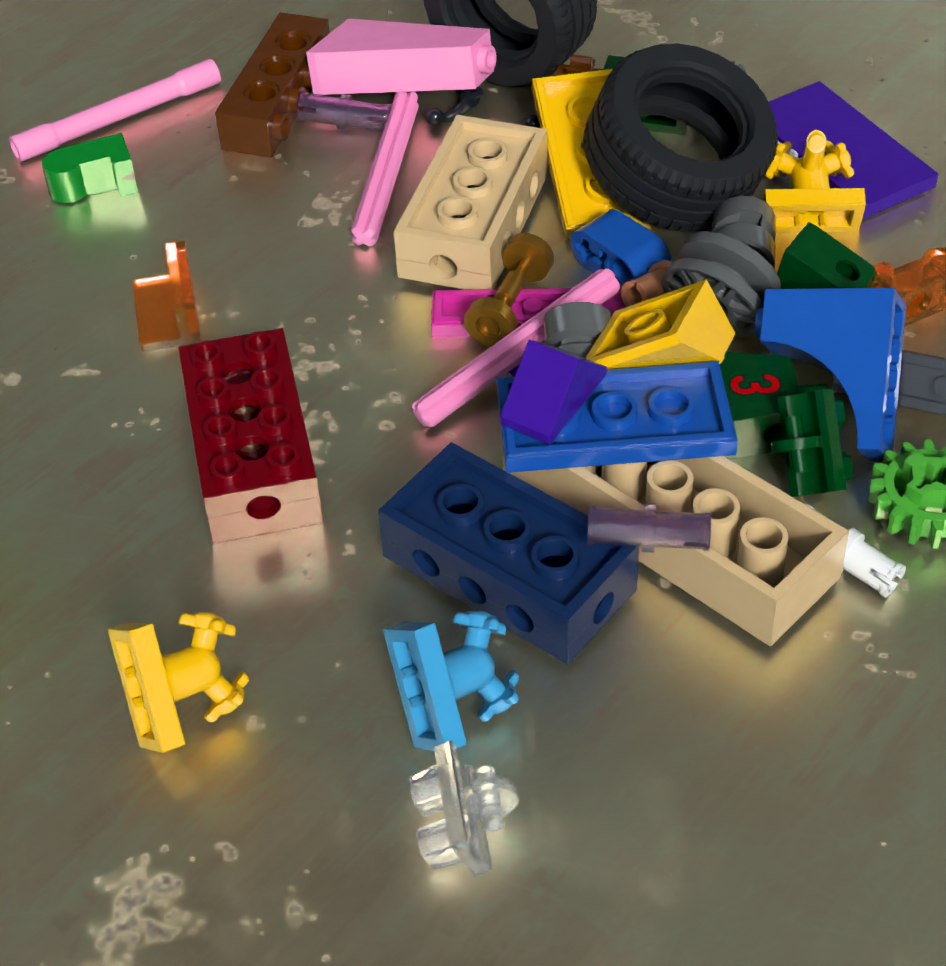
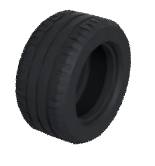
M424 0V6L431 25L490 29L491 46L496 50V65L494 72L485 80L498 85L518 87L532 85L533 78L549 77L557 70L560 64H564L591 34L597 14V0H529L535 11L538 29H534L512 19L495 0Z
M676 43L659 44L635 51L615 65L608 75L587 119L583 139L585 145L584 152L591 172L605 194L615 204L644 223L661 229L685 232L711 228L713 213L725 200L740 195L752 196L776 155L778 133L773 111L765 94L748 74L719 54L697 46ZM661 115L684 122L706 138L718 153L720 161H699L675 153L651 135L641 122L640 116Z

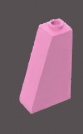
M349 18L306 52L313 94L317 95L476 89L494 72L496 65V50L491 46L490 29Z

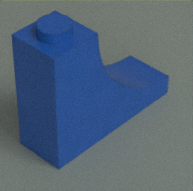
M895 288L765 289L764 307L758 308L755 318L756 335L761 343L773 355L787 356L812 363L836 377L846 391L853 408L857 428V450L870 462H882L884 452L886 450L893 451L906 303Z

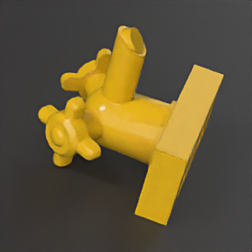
M819 130L809 133L804 156L801 158L788 154L793 143L785 141L783 144H777L776 155L765 176L772 180L774 176L779 177L781 172L791 176L792 189H765L763 200L774 211L776 233H800L808 222L816 225L824 232H859L866 207L865 188H830L829 174L836 176L842 173L847 179L854 175V170L851 167V157L846 149V145L838 143L834 146L831 141H826L824 133Z
M196 612L193 615L188 613L182 614L178 624L190 626L194 629L191 644L189 647L163 655L160 652L153 623L127 622L107 629L139 747L164 753L186 745L174 704L176 701L204 691L212 699V702L203 717L211 723L215 722L220 715L233 712L243 703V688L249 682L248 675L242 671L232 682H229L221 674V662L214 652L218 634L235 637L236 628L234 625L226 623L223 617L217 616L213 612Z

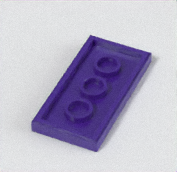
M820 81L769 101L776 121L778 141L782 144L785 141L793 143L791 149L797 151L798 158L804 156L807 137L814 130L823 132L826 141H831L834 146L838 143L846 145V149L851 157V167L854 170V175L847 179L842 173L836 176L829 174L830 188H865L866 207L862 220L936 187L938 179L936 171Z

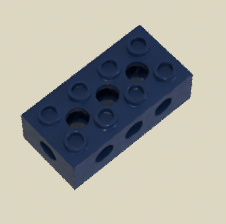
M452 442L378 510L384 557L470 608L494 615L499 622L506 625V629L567 665L573 661L637 590L639 543L510 473H506V471Z

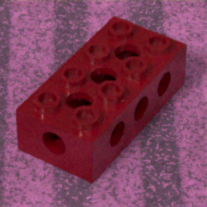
M283 328L178 346L203 501L213 544L323 523L316 472ZM244 407L255 408L253 412L240 415L234 413L236 410ZM250 444L264 445L259 450L253 452L241 451L243 447Z

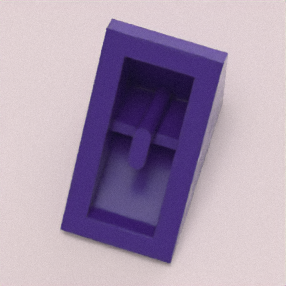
M528 340L501 412L500 424L550 445L607 375V366L555 346Z

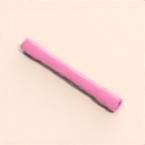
M211 58L176 71L170 77L53 123H44L10 136L9 144L18 162H24L54 150L60 144L178 97H187L220 84L221 76L219 69Z

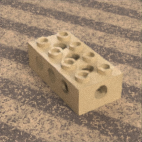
M456 115L394 229L398 278L463 290L495 289L505 268L502 259L503 251L510 239L521 233L548 176L547 129Z

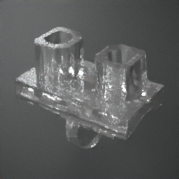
M452 740L434 747L437 765L409 776L411 796L415 806L422 815L427 816L444 810L445 814L444 820L418 829L416 833L419 852L432 869L463 862L474 876L491 871L493 868L486 830L498 831L504 827L503 816L511 813L519 802L516 784L510 779L496 777L492 766H482L475 771L472 766L460 763L456 746Z

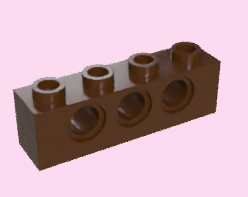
M281 12L278 14L215 112L221 150L273 157L281 141H285L288 138L290 127L296 116L304 111L306 99L312 91L306 52L330 33L328 19Z

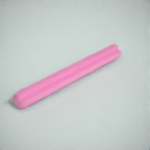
M400 91L394 96L351 228L353 233L352 241L358 246L365 244L371 247L378 240L419 108L417 103L418 95L414 91L408 93Z
M610 269L597 270L416 400L412 405V412L418 422L424 427H434L496 382V378H501L518 366L528 340L544 343L543 319L545 313L551 308L571 302H591L601 305L618 293L620 283L615 278L613 271Z

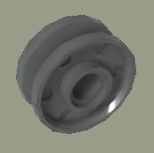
M708 231L690 234L678 251L679 259L672 262L662 277L665 292L668 293L707 279L736 333L735 336L753 335L756 332L755 318L759 307H764L765 289H781L780 278L773 266L754 249L724 234Z

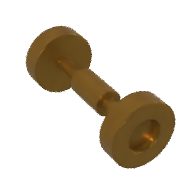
M520 233L510 239L502 254L504 266L509 272L494 298L482 297L475 300L464 317V325L467 332L480 344L491 347L517 329L518 320L510 307L514 304L525 282L541 281L547 276L554 263V254L549 244L534 234Z

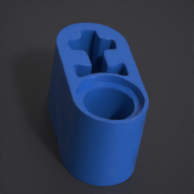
M616 209L608 210L574 231L570 236L571 250L577 261L591 273L599 269L612 270L615 278L620 283V287L625 282L648 273L649 268L653 264L662 260L671 261L670 252L660 237Z

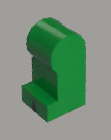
M122 133L51 151L42 160V169L49 195L52 200L58 203H74L89 194L91 196L117 189L120 197L138 193L132 160Z

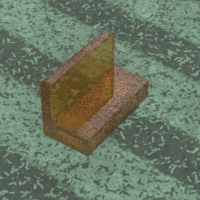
M185 241L165 244L168 275L137 279L132 283L139 344L143 352L201 342L193 281Z

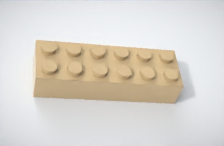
M503 450V470L506 471ZM725 456L510 473L639 543V562L770 647L842 575L849 530Z

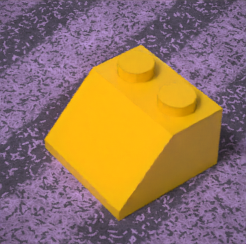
M707 279L615 311L587 354L586 359L607 366V370L719 361L720 364L724 360V355L736 333Z

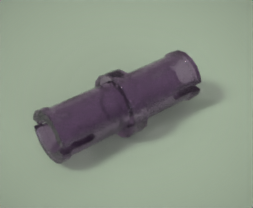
M302 92L299 97L298 106H303L304 108L303 110H297L299 121L336 125L337 130L348 131L352 127L383 133L387 121L386 118L392 106L391 104L383 105L355 101L351 95L342 94L340 98Z
M644 504V510L589 506L587 545L642 546L643 553H654V547L698 549L709 552L711 512L656 511V505Z

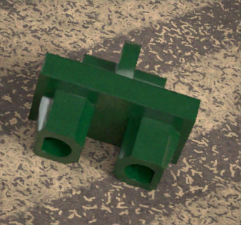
M833 388L777 397L783 440L771 442L773 454L785 452L790 496L795 497L847 490L846 481L850 480L854 474L851 456L841 450L839 429L842 428L843 423L846 421L844 401L834 398Z

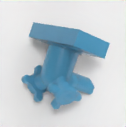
M480 610L456 613L452 623L459 624L461 628L467 629L464 645L444 653L435 623L403 621L383 629L414 748L448 753L467 745L456 700L477 691L478 696L483 700V706L477 713V717L483 722L489 721L494 714L503 713L512 705L518 703L519 696L514 688L519 682L517 672L511 670L502 681L494 674L495 662L488 651L491 633L506 635V625L499 622L494 615Z

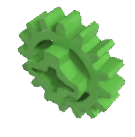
M925 439L923 449H916L908 441L903 442L900 455L894 451L886 450L882 463H875L872 470L868 502L875 504L873 517L875 520L889 518L887 532L891 535L898 533L902 529L909 532V544L914 545L920 537H926L929 539L931 547L938 549L941 538H946V446L943 450L935 449L931 439Z

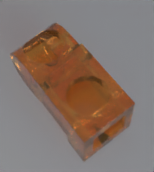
M946 247L931 248L923 254L921 259L897 268H893L887 261L873 265L877 275L872 288L896 289L907 305L905 326L943 311L946 308Z

